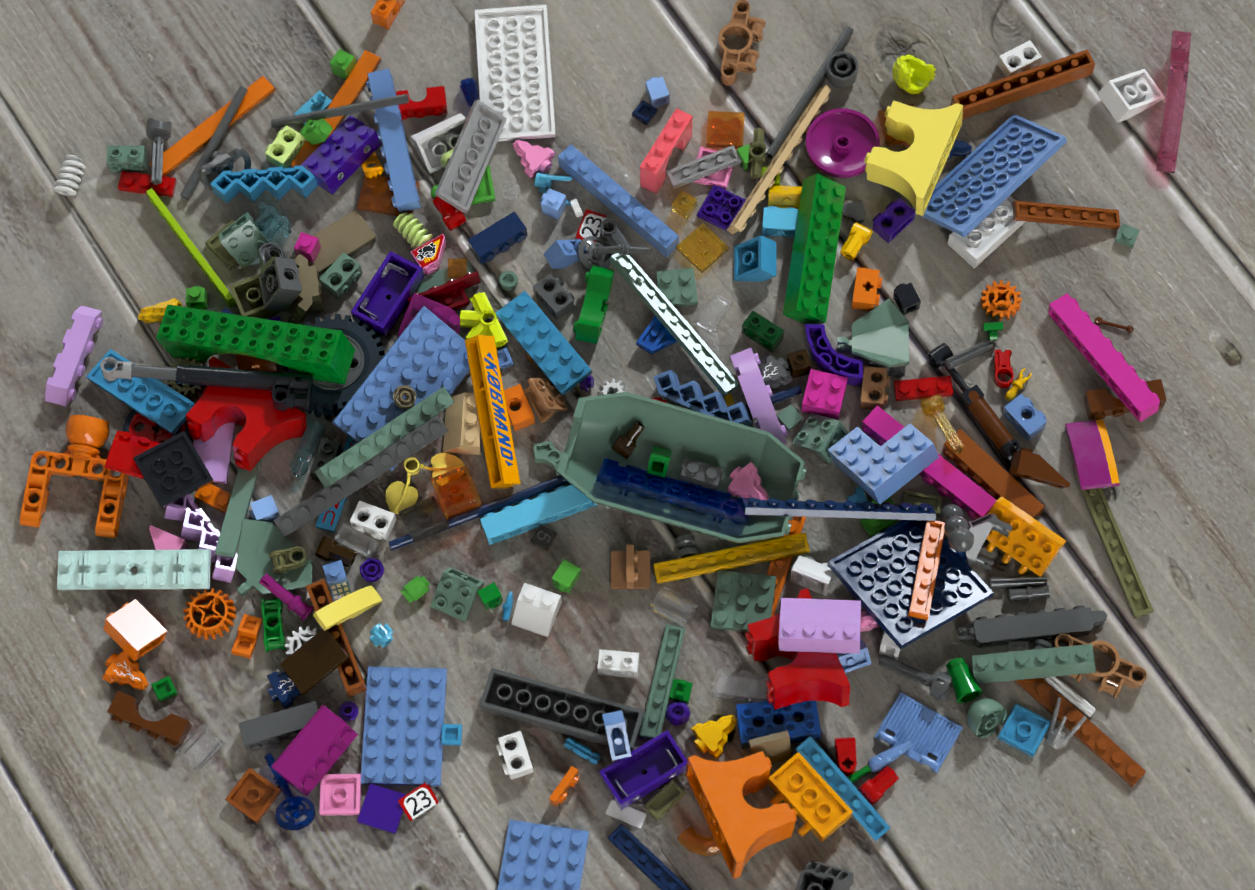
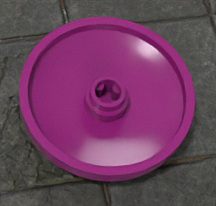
M833 109L821 114L812 122L806 136V151L812 164L824 174L836 178H850L864 173L866 167L864 162L867 153H871L873 147H880V137L874 123L864 114L852 109Z

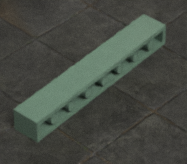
M445 387L436 390L314 471L324 487L332 485L452 405L454 401Z

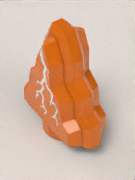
M124 650L119 655L114 653L107 659L105 663L107 670L102 677L103 680L110 684L115 682L121 686L128 684L134 689L145 690L149 684L145 675L139 671V663L134 661Z

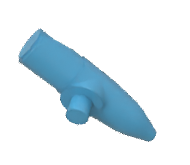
M512 591L509 592L505 604L502 605L504 611L502 620L509 621L513 604Z

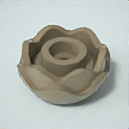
M408 385L397 387L393 393L395 405L401 409H408L414 406L417 398L416 392Z

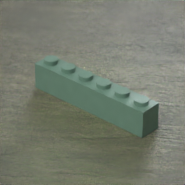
M1092 644L972 656L973 674L977 684L1096 673Z

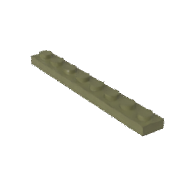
M1076 477L1075 480H1076V482H1077V484H1078V487H1079V489H1080V486H1079V483H1078V480H1077V477ZM1102 488L1080 489L1134 619L1152 613L1154 610Z

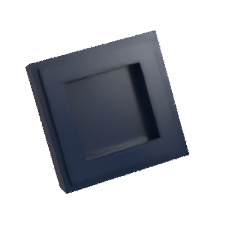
M642 100L632 112V116L647 126L657 114V109Z

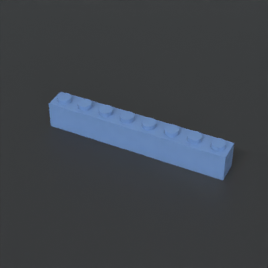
M389 68L368 73L369 80L366 81L368 91H371L373 96L370 97V101L397 96ZM399 105L375 109L376 113L373 114L375 124H379L380 130H377L379 141L383 142V146L380 149L383 158L386 157L387 163H384L386 174H390L388 185L390 191L394 193V196L391 197L393 207H397L399 213L419 209L421 204Z
M570 144L558 156L559 167L665 257L679 245L678 234L573 145Z

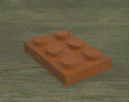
M373 175L372 179L364 176L357 206L358 210L393 216L402 214L399 213L397 207H393L391 197L394 196V193L390 191L388 185L390 178L375 177ZM416 182L417 190L419 191L420 184ZM414 210L407 211V215L414 213Z

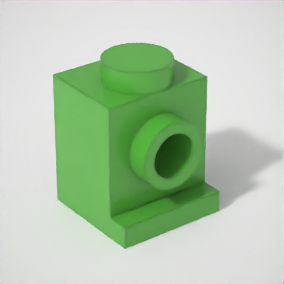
M324 118L313 121L309 119L299 133L311 145L324 142L333 128Z
M200 286L186 288L187 307L208 310V292H206L205 288Z

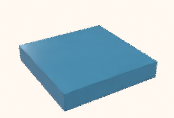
M1016 703L997 739L1033 757L1051 721Z

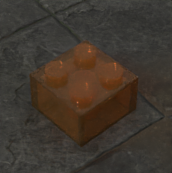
M467 465L431 478L432 487L445 519L482 506Z

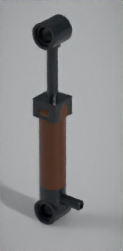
M942 343L927 353L930 362L935 368L938 369L944 366L963 392L960 396V403L966 411L969 410L1005 458V462L1010 469L1013 452L1021 450L1022 447L1019 446V443L1015 441L986 402L984 393L976 384L969 388L955 368L947 369L944 362L947 358L953 356V353L946 343Z

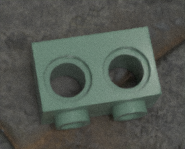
M108 146L106 163L110 172H147L148 153L145 146Z
M343 252L319 280L321 287L339 299L349 291L353 282H357L361 278L363 272L361 265ZM352 268L350 272H345V269ZM336 281L340 282V284L336 286L332 285Z

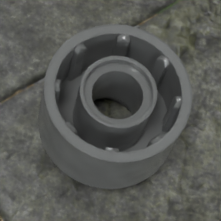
M848 52L833 54L827 62L826 78L828 82L837 88H847L853 85L858 74L857 59Z

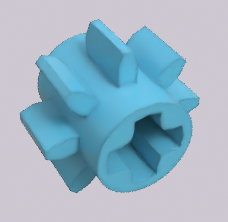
M379 623L370 630L369 633L372 636L369 639L375 647L380 644L383 648L391 643L393 640L391 635L394 632L387 623L384 626Z

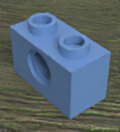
M1022 393L1007 404L1002 412L1004 417L1027 442L1042 431L1047 423L1045 415L1041 411H1037L1033 407L1032 401L1028 397L1025 398ZM1028 414L1030 419H1025L1021 415Z

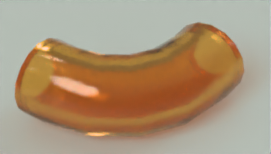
M692 826L677 837L678 842L691 853L701 856H713L721 853L713 835H700Z

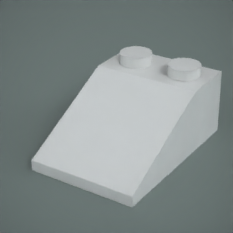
M1145 69L1110 80L1097 93L1117 123L1132 118L1165 98Z

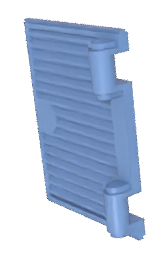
M900 692L874 737L889 743V746L892 748L909 740L913 747L903 754L920 764L924 763L937 773L963 727ZM888 729L889 731L895 733V736L892 737L891 735L885 733L886 730ZM930 753L931 755L937 757L936 761L929 758L927 755Z

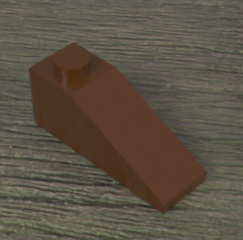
M1021 448V450L1013 452L1010 475L1060 489L1070 487V483L1040 455L1034 454L1033 450Z

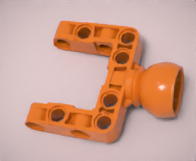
M70 415L65 428L67 439L70 442V445L67 446L68 450L64 453L37 451L31 458L20 514V525L40 528L48 501V487L51 476L86 477L88 480L104 482L95 535L116 538L119 531L129 475L121 473L119 476H114L115 471L104 468L106 459H101L99 456L100 451L98 449L103 447L109 438V422L86 415ZM43 458H47L46 464L40 466V460ZM61 461H65V466L59 469L58 464ZM99 466H103L102 472L96 474V468ZM39 495L38 502L32 503V498ZM110 506H114V512L107 514V509Z

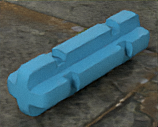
M568 737L564 742V747L569 750L572 749L577 755L586 760L589 759L593 764L599 762L601 755L595 751L592 752V749L580 742L576 743L571 737Z

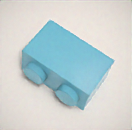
M776 206L764 207L762 235L794 238L799 210L793 207L787 209Z

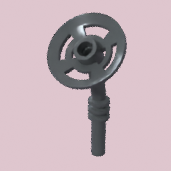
M595 236L584 238L579 243L577 249L579 261L589 271L594 265L590 264L588 260L598 264L596 267L607 269L610 265L609 258L611 253H618L619 255H651L652 252L651 247H637L630 244L608 246L602 239ZM586 243L589 245L588 254H584ZM605 254H607L606 263L603 261Z

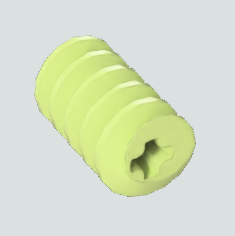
M406 212L402 213L395 219L393 227L402 234V237L411 244L413 249L432 240L433 235L428 234V229H423L424 225L422 223L418 224L419 219H414L415 215L413 213L408 215Z

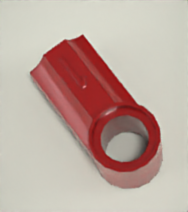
M436 196L433 204L450 231L466 222L463 212Z
M887 766L872 780L866 781L858 791L871 805H874L883 797L884 792L899 780V777L892 768Z

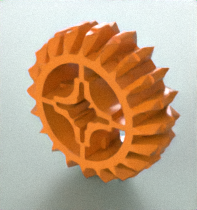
M212 588L210 592L204 589L203 594L197 591V597L190 596L192 602H186L188 608L183 609L184 614H186L183 619L187 622V629H190L191 634L196 633L199 639L204 636V639L208 640L211 635L212 639L215 640L217 634L223 637L222 631L229 632L230 630L227 626H234L232 621L236 619V614H234L236 607L233 606L234 601L229 599L230 596L227 593L223 595L222 590L216 593L215 588ZM210 601L209 604L202 605L203 603ZM219 603L225 607L224 616H221L218 612ZM210 611L214 613L212 616L209 614V617L206 615ZM196 612H199L202 616L200 625L195 622ZM212 623H218L217 625L210 627Z

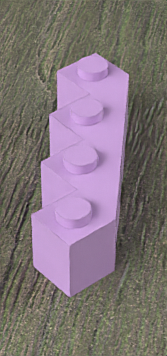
M80 306L74 311L71 318L73 325L71 330L67 329L62 344H64L62 354H57L53 368H55L53 377H49L46 383L45 401L62 406H67L71 401H74L76 397V390H74L75 382L80 377H83L85 373L84 358L89 353H92L94 349V342H92L93 334L101 329L103 325L101 310Z
M189 494L166 506L164 518L183 522L180 538L199 542L198 549L211 550V562L215 563L212 579L231 583L238 555L236 553L235 558L215 554L220 532L211 525L210 519L203 510L196 506L192 496Z

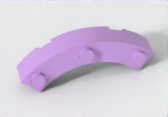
M752 348L730 355L753 419H758L755 422L756 428L770 432L780 442L787 444L785 436H788L784 425L780 426L770 396L773 395L770 385H765L758 367L761 364L758 353L753 354Z

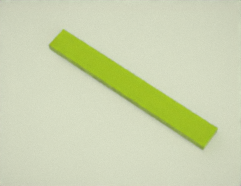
M151 188L146 191L149 201L230 308L236 305L232 294L154 190Z

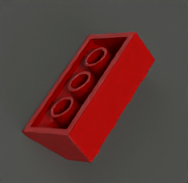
M117 431L104 468L144 479L135 465L133 457L160 443L150 441L146 437L131 435L126 431Z

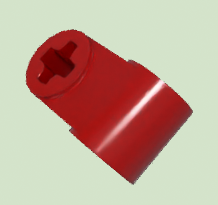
M855 737L835 738L837 767L845 776H850L855 773L857 766ZM848 763L850 769H846L844 764Z

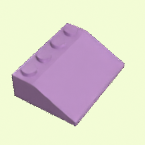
M781 598L779 651L860 654L861 601Z

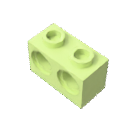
M286 125L283 130L278 132L275 141L267 146L265 150L267 161L276 167L289 168L306 142L305 138L299 132ZM278 153H283L281 156H275Z

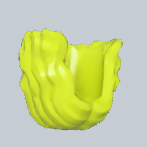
M908 54L897 58L892 68V77L901 89H904L909 94H919L934 80L936 68Z

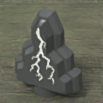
M766 354L761 359L759 369L765 385H770V388H777L780 385L786 386L793 381L788 373L790 367L783 358L779 357L776 360L771 355Z

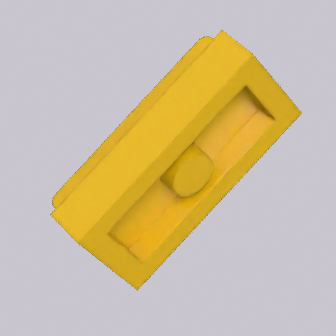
M772 185L769 189L768 207L776 206L783 209L793 207L799 210L802 187Z

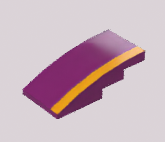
M1104 420L1066 423L1065 431L1069 440L1073 468L1080 489L1120 486L1113 450Z

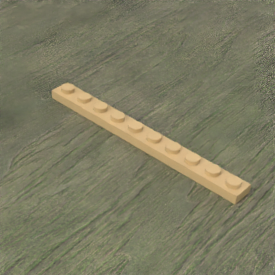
M827 85L817 90L727 229L732 235L745 229L748 217L751 218L754 215L756 205L761 203L766 196L764 194L765 191L774 184V177L783 170V163L788 161L793 155V148L797 147L802 141V134L808 131L811 120L815 119L820 113V106L828 101V94L831 89Z

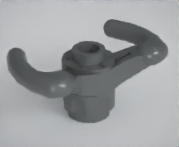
M242 147L236 148L227 154L220 150L213 152L210 163L203 165L199 169L201 183L212 191L211 182H209L206 175L214 172L220 175L223 171L230 170L232 172L234 168L233 163L239 157L244 159V169H251V158L248 152Z

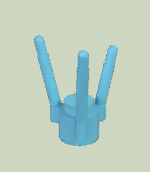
M537 173L535 187L539 188V192L546 194L548 192L547 188H551L552 180L570 181L572 177Z

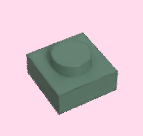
M1122 223L1115 242L1133 248L1140 230Z

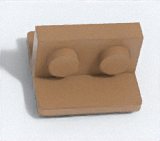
M529 378L527 380L530 386L524 390V394L540 422L545 423L558 411L568 410L564 397L560 395L549 379Z
M626 545V551H611V589L650 588L649 551H634V545Z

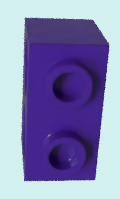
M898 198L895 202L891 201L882 214L878 213L874 217L872 230L889 244L914 220L916 212L902 199ZM895 212H901L903 215H897ZM882 224H889L890 227H884Z

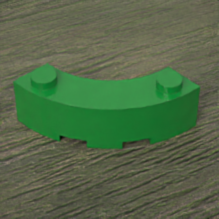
M592 266L590 272L586 273L585 283H587L584 303L579 320L575 321L573 332L576 333L575 340L598 343L603 321L607 313L608 304H605V302H608L611 293L614 270Z

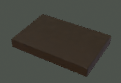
M322 629L280 665L300 693L305 695L350 657L329 629L326 631Z

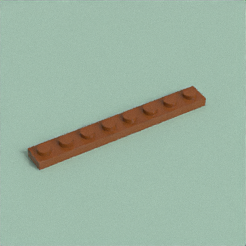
M1043 678L1013 680L1052 716L1057 698L1061 697L1057 720L1061 722L1063 717L1066 716L1067 720L1064 727L1069 731L1084 717L1078 709ZM1088 718L1075 732L1074 736L1131 787L1146 773L1137 762Z

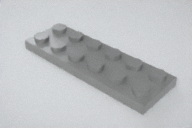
M478 99L474 101L435 192L436 196L463 213L468 212L507 120L506 117Z

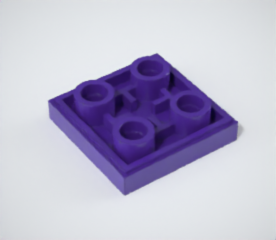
M713 185L699 209L697 217L727 231L746 199Z
M370 784L357 822L396 834L404 812L398 800L406 794Z

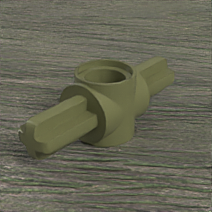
M761 128L754 129L753 142L749 148L750 177L754 180L761 178L762 165L765 164L766 157L765 131ZM759 152L761 155H754L753 153Z

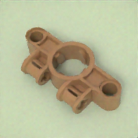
M747 0L735 2L731 22L721 29L718 36V50L723 57L721 82L727 86H731L736 82L738 72L755 73L757 70L756 61L760 54L752 50L753 41L759 42L763 40L762 32L766 26V21L750 16V4ZM731 35L742 36L746 39V46L740 50L728 49L724 45L725 38Z
M1060 634L1055 639L1053 648L1059 647L1058 642H1064L1067 646L1086 645L1088 643L1067 634ZM1101 640L1093 641L1090 644L1093 645V650H1101L1104 654L1108 653L1112 658L1113 662L1108 672L1099 673L1096 670V673L1068 675L1075 678L1076 682H1080L1083 675L1091 681L1101 682L1098 691L1109 693L1115 699H1117L1123 684L1137 689L1143 685L1147 678L1144 668L1120 658L1117 649L1111 643ZM1132 675H1139L1141 677V681H1135L1132 678Z

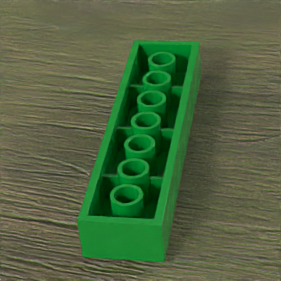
M818 173L803 179L783 309L784 316L802 324H823L827 320L846 190L845 186Z

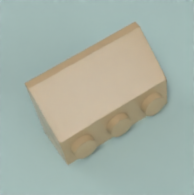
M464 392L451 398L454 403L447 407L445 412V426L448 432L444 434L443 453L481 455L482 435L474 393Z

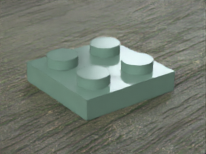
M694 268L656 272L659 290L674 307L698 305Z

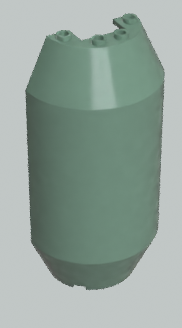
M621 392L578 399L573 415V424L564 453L561 455L557 472L596 504L739 544L783 537L785 534L789 535L791 523H788V521H792L793 516L745 515L741 507L742 498L740 496L734 497L727 491L732 482L729 478L730 474L737 467L744 468L750 462H753L758 468L757 474L762 479L761 486L767 491L769 498L780 501H787L788 499L798 501L800 491H797L800 479L804 480L807 469L803 468L805 462L770 432L629 392ZM635 421H639L645 428L636 440V448L629 458L625 459L612 450L611 447L620 435L623 436L624 433L629 431ZM654 446L672 451L665 478L646 473ZM686 458L723 468L716 494L679 484Z

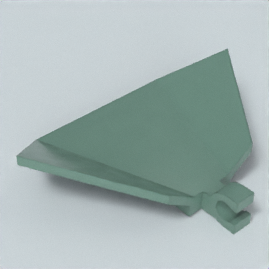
M890 298L852 323V340H848L846 337H837L838 352L852 351V355H858L888 367H900L910 364L909 322Z
M243 519L236 569L247 580L237 588V592L242 597L253 587L263 595L272 594L262 584L258 583L265 573H268L269 576L288 591L305 588L307 585L312 584L313 562L308 558L307 564L302 568L273 574V563L269 553L297 546L286 536L284 537L282 532L272 522ZM296 554L293 559L300 561L303 558V554Z

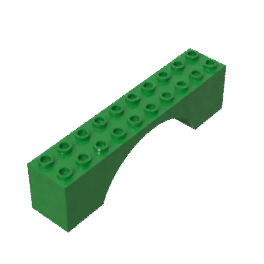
M168 304L156 336L158 342L172 358L186 359L188 357L191 361L195 358L198 362L206 363L208 358L218 354L247 355L283 365L300 374H313L314 380L344 385L355 353L354 347L340 330Z

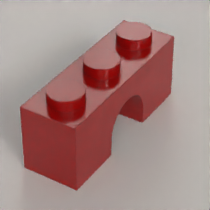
M427 87L425 99L419 102L412 101L409 98L408 90L396 91V95L407 94L409 98L408 103L399 105L402 120L448 114L445 87Z

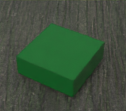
M170 676L151 684L160 703L178 695Z

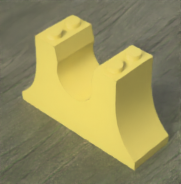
M893 100L891 107L888 106L885 112V117H887L885 121L887 134L896 140L905 141L911 146L901 152H894L882 147H873L871 153H867L864 162L866 163L865 172L867 173V180L899 192L909 200L916 214L923 216L963 124V105L955 103L942 109H921Z

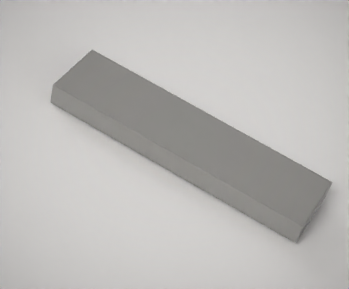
M734 145L670 169L666 171V176L672 189H676L740 164L741 159Z

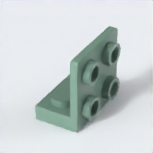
M248 212L218 234L220 243L242 268H246L259 258V249L263 244L270 243L255 226L253 218Z
M811 413L792 443L795 446L817 452L824 463L831 464L832 459L828 449L849 432L841 421Z
M449 567L442 572L431 607L459 620L466 621L476 593L483 588L485 582Z

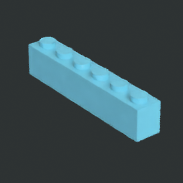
M573 485L567 487L560 486L554 492L541 493L535 499L521 501L519 505L513 507L506 506L497 513H487L480 521L488 544L492 545L597 506L598 504L592 502Z

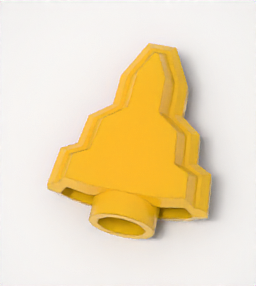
M177 298L160 302L156 305L142 308L138 319L145 323H161L167 304L181 307L183 305Z
M734 715L721 717L716 722L709 720L704 724L698 723L690 729L697 738L693 741L695 746L701 753L704 754L708 751L717 759L723 753V746L727 743V735L733 731L737 719Z

